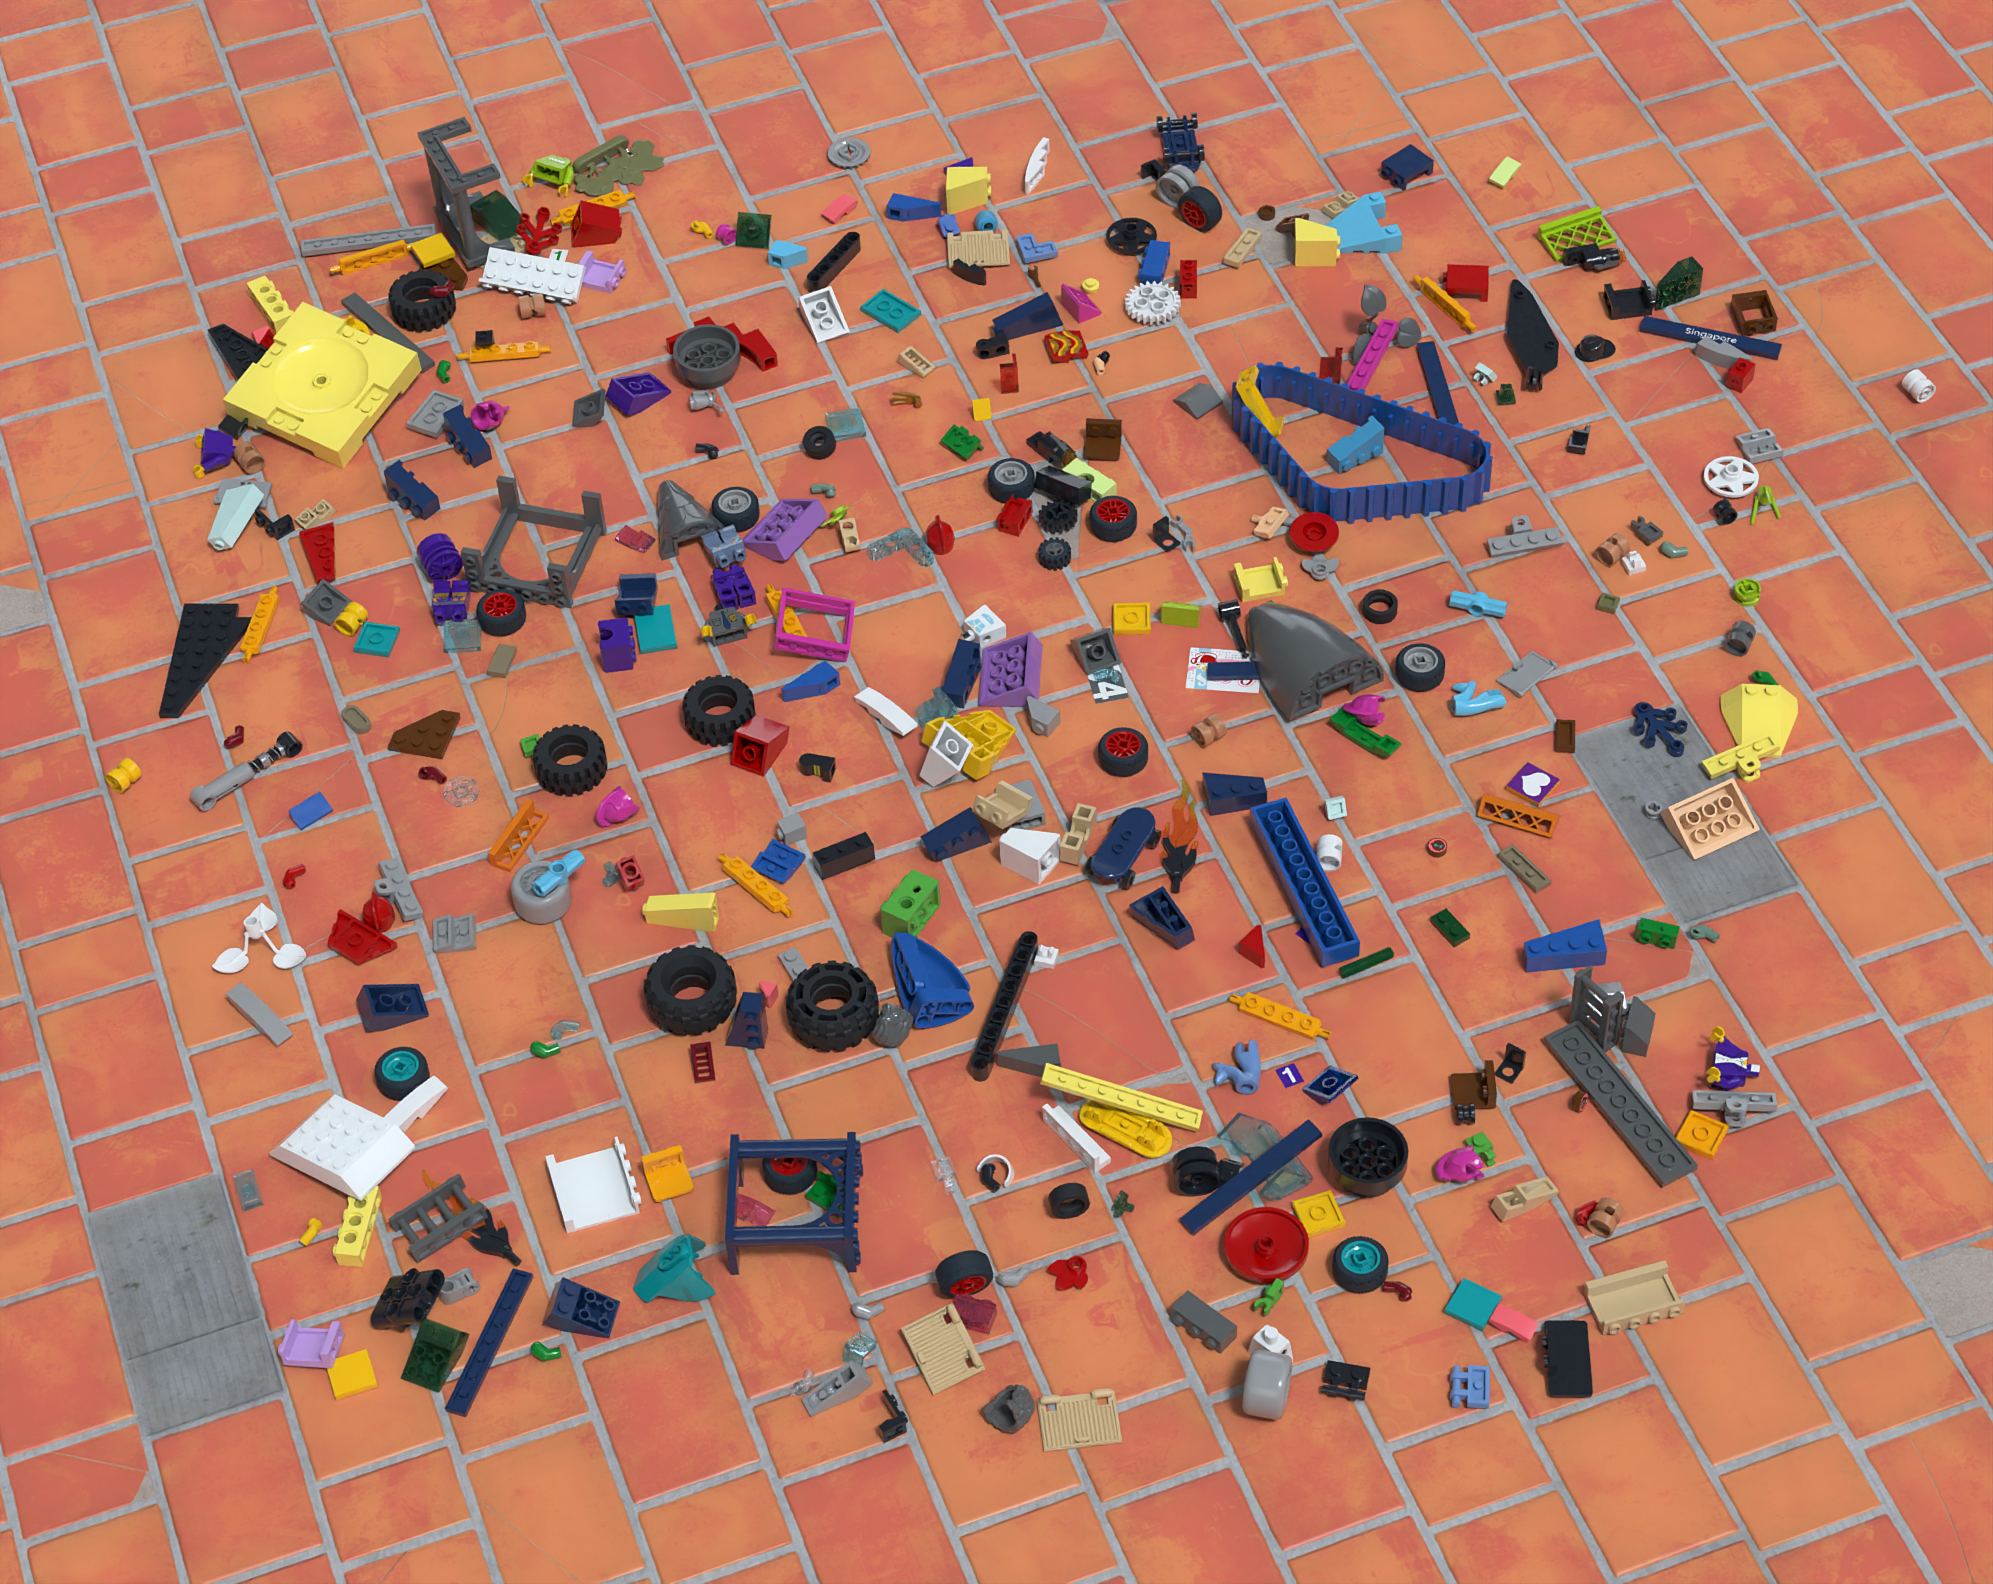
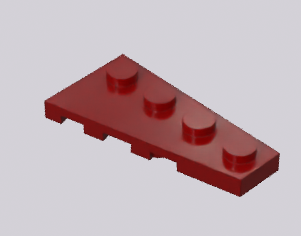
M331 522L300 531L299 536L317 584L322 579L327 582L335 581L334 523Z

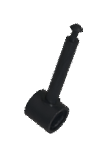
M1238 600L1218 603L1221 621L1228 620L1230 622L1239 650L1243 652L1242 657L1248 658L1249 654L1246 653L1247 647L1236 619L1241 617Z

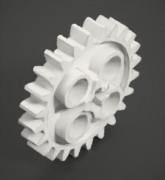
M1147 281L1146 285L1140 283V287L1134 286V290L1130 289L1125 298V310H1127L1128 315H1131L1132 319L1137 318V322L1143 320V324L1150 322V325H1152L1153 322H1156L1159 325V321L1166 323V319L1172 320V316L1176 317V312H1179V307H1181L1178 291H1174V287L1169 288V284L1163 286L1162 282L1156 284L1153 281L1150 284Z

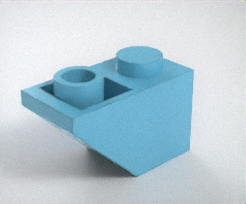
M776 240L768 251L769 265L787 269L806 263L808 261L807 247Z

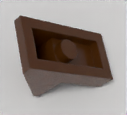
M1304 213L1285 217L1275 227L1278 232L1291 231L1295 239V218L1309 220V214Z

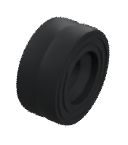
M815 426L805 433L803 446L811 458L821 460L833 454L836 449V440L829 428ZM824 440L822 445H815L816 441Z

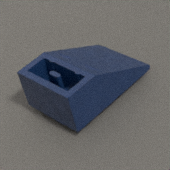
M562 1277L554 1287L543 1323L564 1332L609 1338L620 1301Z

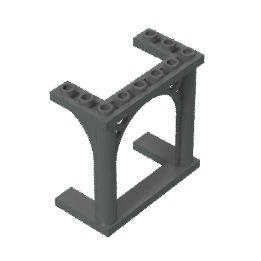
M465 117L417 132L424 147L436 202V206L433 207L434 212L469 269L486 263L490 247L515 252V247L509 238L488 244L482 241L475 232L471 210L479 209L487 204L480 191L467 195V189L500 179L501 177L494 163L461 174L442 141L471 132L470 124Z
M498 476L496 482L502 514L482 553L480 550L463 547L461 550L466 580H469L470 590L489 593L493 590L508 589L515 591L526 601L571 608L573 605L572 594L600 535L605 536L607 532L601 493L583 491L581 497L584 515L520 504L516 478ZM517 521L583 532L568 565L549 563L547 567L549 578L545 580L523 581L510 576L502 568L500 557ZM495 574H501V575H502L500 578H498V577H493V575H495Z

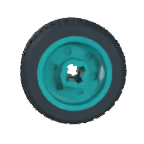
M403 1046L390 1049L382 1054L375 1065L374 1073L379 1090L386 1097L393 1100H403L430 1078L426 1058L420 1051L411 1047Z
M1366 1236L1347 1238L1337 1246L1333 1254L1332 1272L1334 1278L1342 1288L1351 1292L1367 1293L1374 1291L1386 1280L1389 1264L1388 1255L1385 1248L1375 1239Z

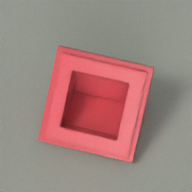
M268 325L252 331L251 335L256 343L261 345L260 341L267 330L270 329Z
M761 981L759 982L760 993L764 994L766 1006L771 1008L779 996L777 984Z

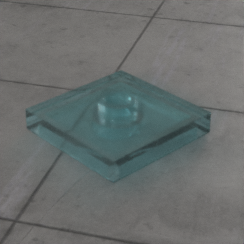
M860 408L825 413L827 426L832 431L836 441L866 437Z
M478 620L444 622V654L481 651L482 628Z

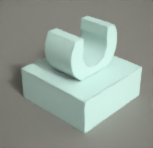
M1480 362L1475 368L1478 373L1474 376L1477 382L1481 377H1484L1481 384L1485 386L1489 380L1492 382L1496 380L1497 375L1493 370Z
M1343 796L1324 800L1328 820L1347 816L1345 798Z

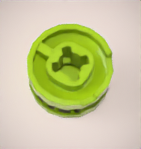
M1747 578L1736 583L1734 599L1738 604L1752 607L1759 602L1761 586L1757 581Z

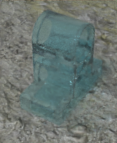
M939 686L933 689L935 697L920 704L915 709L921 728L925 729L927 722L938 717H945L947 719L959 714L956 705Z

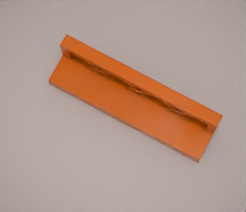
M1486 793L1483 794L1477 816L1551 838L1553 837L1556 823H1559L1561 816ZM1486 802L1493 804L1497 812L1491 815L1484 814ZM1506 809H1511L1515 815L1509 821L1505 820L1501 814ZM1528 814L1534 823L1525 826L1522 824L1520 817ZM1543 820L1552 821L1549 832L1542 831L1538 823Z
M526 799L488 852L490 865L511 873L549 819V814L535 810L534 801ZM534 816L541 818L539 822L531 824V819ZM531 830L530 835L521 837L522 832ZM521 843L520 849L511 850L513 845ZM512 858L509 865L502 863L503 859Z

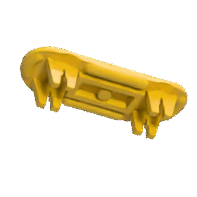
M1094 1100L1086 1101L1079 1111L1080 1121L1085 1127L1145 1157L1160 1158L1166 1155L1172 1146V1136L1169 1129L1163 1123L1153 1118Z

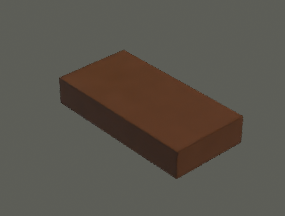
M1556 719L1555 752L1575 753V720Z

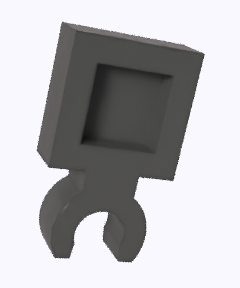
M1638 516V523L1633 520L1631 521L1630 527L1636 530L1637 536L1648 545L1663 537V531L1652 522L1646 524L1642 516Z

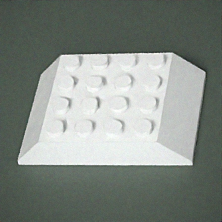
M335 1094L318 1106L274 1147L269 1154L361 1201L415 1149V1145L395 1123Z

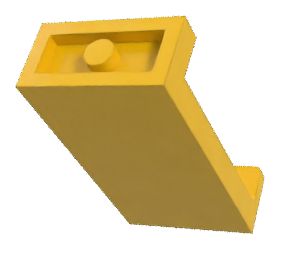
M1254 365L1240 371L1235 387L1245 405L1276 438L1282 431L1285 417L1282 415L1274 418L1255 385L1259 369Z

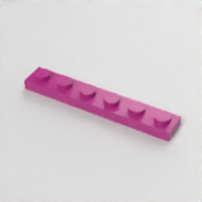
M1387 319L1381 320L1347 382L1349 389L1355 391L1360 388L1366 389L1399 328L1398 322Z

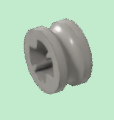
M1649 801L1645 806V816L1650 820L1661 818L1662 804L1658 801Z

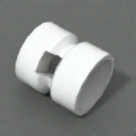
M1918 369L1909 372L1902 381V386L1920 403L1929 400L1936 391V386Z
M1327 834L1318 839L1317 858L1324 871H1336L1341 867L1343 841L1338 836Z

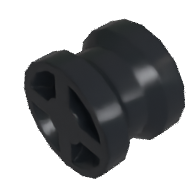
M1469 1103L1468 1106L1457 1104L1458 1125L1464 1122L1475 1124L1474 1103Z

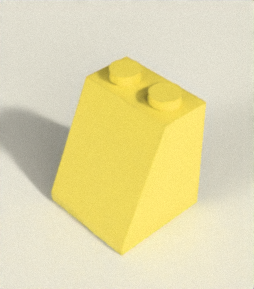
M947 167V214L952 215L988 203V196H991L992 191L991 186H988V184H991V173H987V167Z
M1295 218V266H1336V259H1340V249H1337V246H1340V236H1337V229L1301 218Z

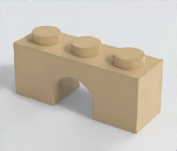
M1077 804L1072 816L1070 833L1065 832L1060 844V861L1079 865L1097 823L1096 807Z

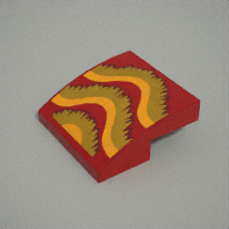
M1060 331L1045 335L1044 337L1053 361L1069 363L1070 358L1087 359L1089 355L1080 331Z

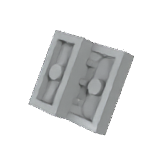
M1769 428L1735 436L1742 454L1751 464L1784 456L1783 449L1776 443V435Z
M473 913L457 918L449 914L433 919L434 952L451 953L476 948V917Z

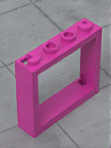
M783 588L779 601L773 649L846 662L850 651L855 601ZM785 605L846 616L843 644L782 632Z

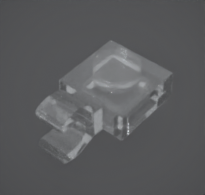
M951 1157L931 1161V1168L936 1182L943 1181L946 1195L954 1193L952 1178H956V1171Z

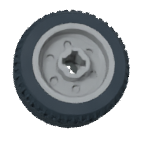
M1017 458L1002 459L993 464L989 469L988 489L996 500L1005 503L1009 501L1012 494L1014 495V500L1016 498L1028 499L1032 495L1035 488V474L1031 465L1026 461Z
M744 487L726 488L715 495L712 501V514L724 527L734 525L736 532L748 530L759 519L758 498L754 492Z
M1424 643L1406 646L1399 652L1396 658L1395 674L1397 680L1405 688L1417 692L1436 688L1443 681L1445 675V658L1442 652L1436 647Z

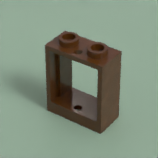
M1766 290L1732 294L1730 308L1741 335L1776 331L1778 317ZM1762 308L1766 318L1745 320L1742 313L1743 310Z

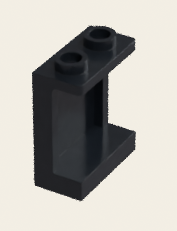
M1646 280L1641 281V287L1613 290L1611 283L1604 284L1603 299L1611 320L1652 315L1653 308H1655V299L1651 297V288L1647 286Z

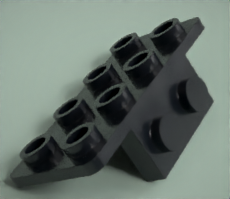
M1579 1320L1545 1321L1542 1349H1546V1355H1543V1367L1547 1368L1549 1395L1551 1397H1591L1593 1395L1587 1322Z

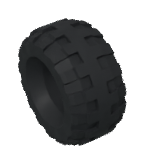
M687 945L685 948L676 947L671 949V952L660 955L649 968L647 979L644 980L646 1005L653 1020L669 1032L675 1031V1033L686 1036V1034L702 1035V1032H711L717 1029L719 1023L723 1024L730 1016L732 1009L735 1008L737 1001L735 975L727 960L718 952L714 953L711 948L705 946L698 948L696 945ZM690 987H699L707 990L704 995L694 999H678L675 997L677 993Z
M836 960L828 961V963L820 964L819 962L813 964L810 969H804L800 972L797 979H794L788 989L786 1012L789 1026H791L797 1038L813 1049L817 1047L824 1052H830V1050L840 1052L845 1051L847 1047H855L862 1042V1038L866 1039L870 1035L879 1017V1001L876 986L859 967L854 968L851 963H837ZM830 997H841L848 1000L844 1006L832 1010L816 1006L819 1001Z

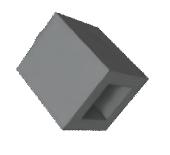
M799 813L777 820L778 829H776L778 839L783 840L785 845L788 846L807 838L806 825Z

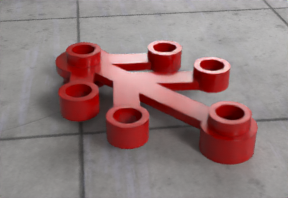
M541 207L537 210L536 218L538 222L536 229L529 221L530 216L527 213L520 214L519 222L522 224L517 225L516 233L526 242L525 248L529 255L537 256L541 253L542 248L558 244L559 237L556 234L561 233V224L554 223L552 228L543 230L544 223L550 217V211L547 207ZM526 230L531 233L533 240L528 236ZM549 236L548 240L539 242L541 238Z

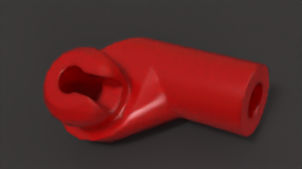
M300 864L287 869L282 880L283 885L288 889H293L296 886L295 877L306 873L305 866Z
M1593 1200L1578 1207L1575 1218L1576 1222L1581 1226H1585L1590 1213L1595 1211L1598 1203Z

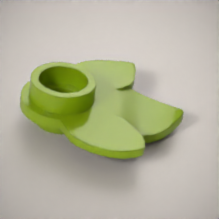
M842 504L831 512L833 517L820 526L824 527L829 523L830 525L835 524L847 515L846 511L851 506L849 505L845 508Z

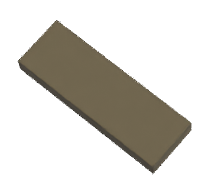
M1513 844L1498 853L1497 858L1535 894L1551 885V880Z

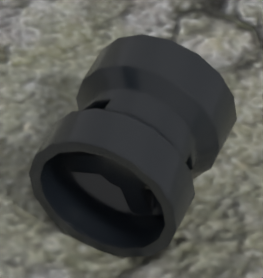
M1727 499L1718 501L1713 507L1714 513L1719 516V520L1724 525L1731 524L1738 516L1736 510L1732 508L1731 503Z

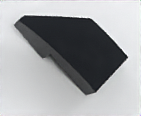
M1591 425L1585 426L1583 430H1573L1567 452L1586 453Z

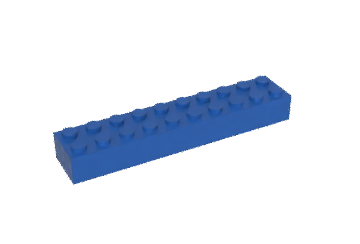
M1287 797L1251 807L1250 824L1321 966L1324 967L1358 957L1360 940Z

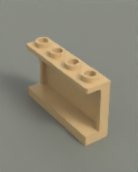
M1665 1260L1585 1282L1584 1296L1602 1335L1617 1334L1621 1330L1635 1329L1643 1324L1656 1323L1661 1319L1675 1318L1683 1314L1685 1302L1683 1299H1679L1668 1277V1265Z

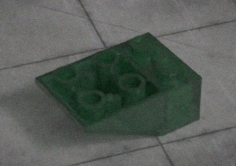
M498 190L470 204L473 221L498 240L510 238L517 234V225L522 224L519 222L520 214L507 197Z
M1693 256L1678 261L1657 284L1655 311L1700 294L1703 268Z
M426 1318L420 1325L401 1379L439 1393L463 1354L470 1334Z

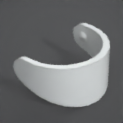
M994 1154L985 1157L979 1163L977 1172H981L982 1166L986 1163H1006L1009 1167V1174L1004 1182V1187H1008L1015 1175L1013 1166L1001 1155Z

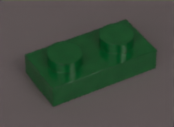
M1447 908L1430 917L1431 924L1453 947L1470 939V933Z

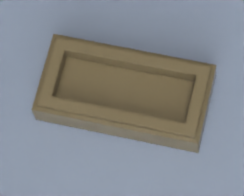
M499 644L487 670L488 675L506 678L517 653V647Z

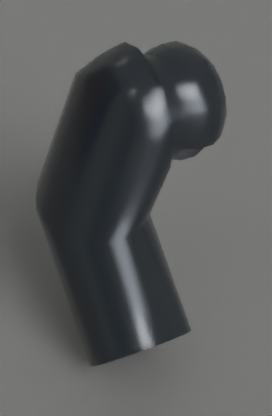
M696 443V452H709L710 458L718 457V447L709 443Z
M986 1163L981 1168V1182L993 1192H997L1001 1185L993 1179V1170H996V1167L992 1163Z

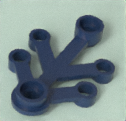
M1647 702L1637 703L1634 707V713L1638 718L1633 726L1634 734L1642 735L1644 733V722L1647 719L1650 727L1648 735L1644 738V745L1649 748L1655 746L1657 731L1668 743V753L1672 757H1681L1684 753V744L1680 740H1675L1666 729L1684 733L1687 731V722L1679 720L1674 723L1656 719L1655 716L1674 720L1677 713L1674 708L1661 710L1653 708Z

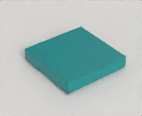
M364 622L353 647L354 653L389 658L399 636L400 627Z
M1463 1278L1446 1306L1444 1314L1483 1331L1494 1309L1500 1304L1502 1295Z

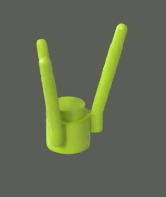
M1761 486L1757 490L1758 495L1754 497L1755 503L1751 525H1754L1759 502L1763 505L1772 504L1777 518H1781L1775 498L1772 495V489L1769 486Z

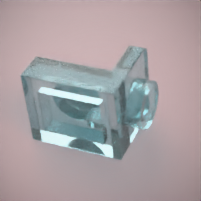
M858 1332L845 1343L842 1360L846 1363L852 1360L863 1366L864 1357L876 1348L877 1341Z

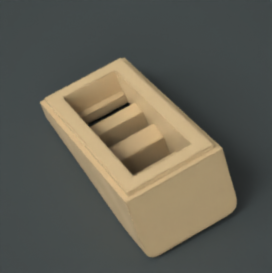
M912 346L899 354L898 362L923 378L936 368Z

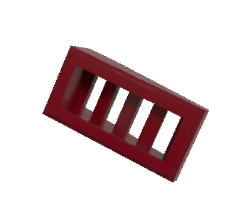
M711 1042L690 1044L695 1083L715 1081ZM699 1053H708V1055L696 1056ZM697 1060H709L708 1062L697 1063ZM702 1066H709V1067H710V1068H707V1069H699V1070H698V1067H702ZM710 1072L711 1074L710 1076L699 1077L700 1073Z

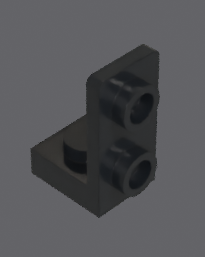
M259 508L255 509L257 524L263 526L269 536L272 535L276 540L295 530L292 517L289 514L272 522Z
M885 1389L882 1391L883 1402L893 1419H887L879 1425V1435L883 1443L906 1433V1423H908L904 1411H899L897 1408L898 1403L893 1394L890 1395Z

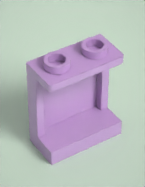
M586 251L578 263L586 267L581 287L610 294L618 287L619 281L626 274L624 260L620 259L617 265L594 260V255L591 251Z
M291 1319L289 1327L285 1329L284 1340L278 1347V1354L281 1356L283 1365L333 1368L345 1336L341 1323L339 1321H332L329 1329L299 1327L297 1321Z

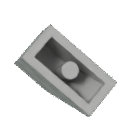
M1031 696L1027 697V711L1032 730L1037 734L1049 737L1060 724V711Z

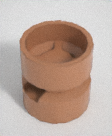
M543 293L534 294L531 298L528 295L519 296L522 318L532 317L533 314L536 316L546 315Z
M245 441L236 446L233 453L234 457L247 473L256 474L263 469L266 462L265 458L252 442Z
M1615 533L1606 542L1598 546L1595 553L1603 565L1611 567L1620 558L1628 554L1631 547L1623 535Z
M1212 714L1205 718L1204 722L1200 721L1191 727V734L1196 743L1203 748L1213 743L1214 740L1225 736L1227 729L1223 720L1217 714Z
M1607 1197L1601 1198L1595 1207V1211L1587 1221L1588 1228L1597 1236L1603 1238L1612 1236L1617 1224L1624 1215V1208L1616 1200Z

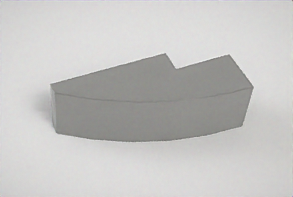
M1706 336L1697 343L1696 356L1716 366L1730 369L1740 357L1752 362V357L1726 341L1719 344Z

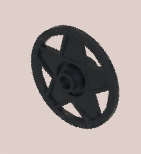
M1124 218L1114 222L1108 228L1106 240L1109 246L1117 252L1139 254L1145 252V247L1149 246L1150 240H1157V231L1146 220ZM1147 227L1152 231L1153 235L1145 233ZM1116 228L1118 233L1110 237L1111 232ZM1125 244L1126 249L1120 248L1117 245ZM1139 244H1147L1146 246L1138 249Z

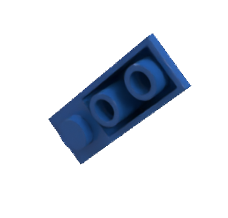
M896 193L892 194L886 206L887 218L902 222L941 216L940 202Z
M824 660L782 687V699L784 702L825 695L840 685L839 672Z

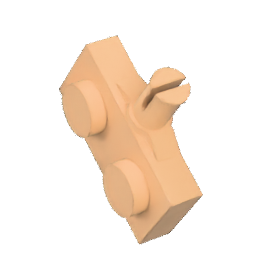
M1272 507L1264 516L1253 514L1251 521L1258 523L1253 530L1255 536L1270 539L1289 516L1288 510Z

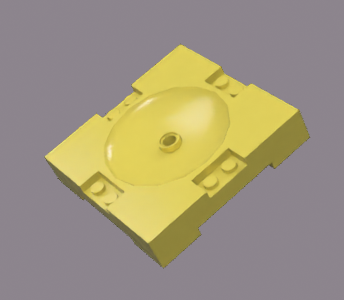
M302 302L273 337V345L257 364L252 363L223 398L227 413L236 420L242 422L247 417L248 426L255 429L261 427L313 451L314 456L344 469L363 445L362 439L398 393L403 394L422 369L417 352L377 334L370 336L348 326L345 320Z

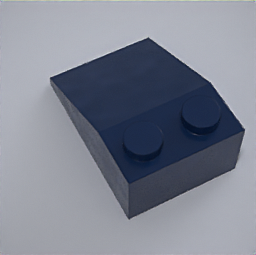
M419 984L363 985L356 999L366 1031H384L429 1016Z

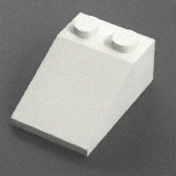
M831 286L799 297V308L817 344L850 333Z

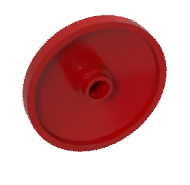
M1258 1207L1241 1213L1230 1223L1224 1237V1251L1231 1267L1241 1276L1256 1282L1273 1283L1276 1278L1282 1281L1290 1278L1303 1267L1308 1257L1309 1237L1303 1224L1289 1212L1273 1207Z

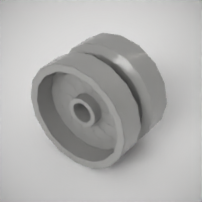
M1174 165L1157 180L1156 191L1164 203L1170 207L1178 208L1180 197L1190 188L1199 186V182L1190 169L1182 165Z

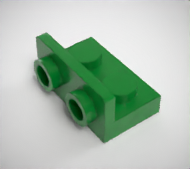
M955 424L952 425L941 439L945 445L967 461L977 448L980 450L984 449L980 444L981 440L976 435L970 436L966 428L963 426L959 428Z
M1641 918L1639 926H1637L1635 940L1658 945L1663 948L1675 949L1680 926Z
M819 1171L817 1173L818 1180L805 1196L806 1200L828 1211L835 1200L837 1185L832 1175ZM839 1205L837 1209L842 1211V1205Z

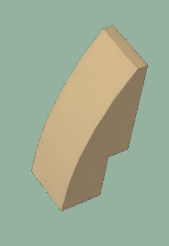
M1546 1176L1515 1185L1513 1191L1496 1195L1491 1208L1503 1222L1540 1206L1556 1196L1559 1190Z

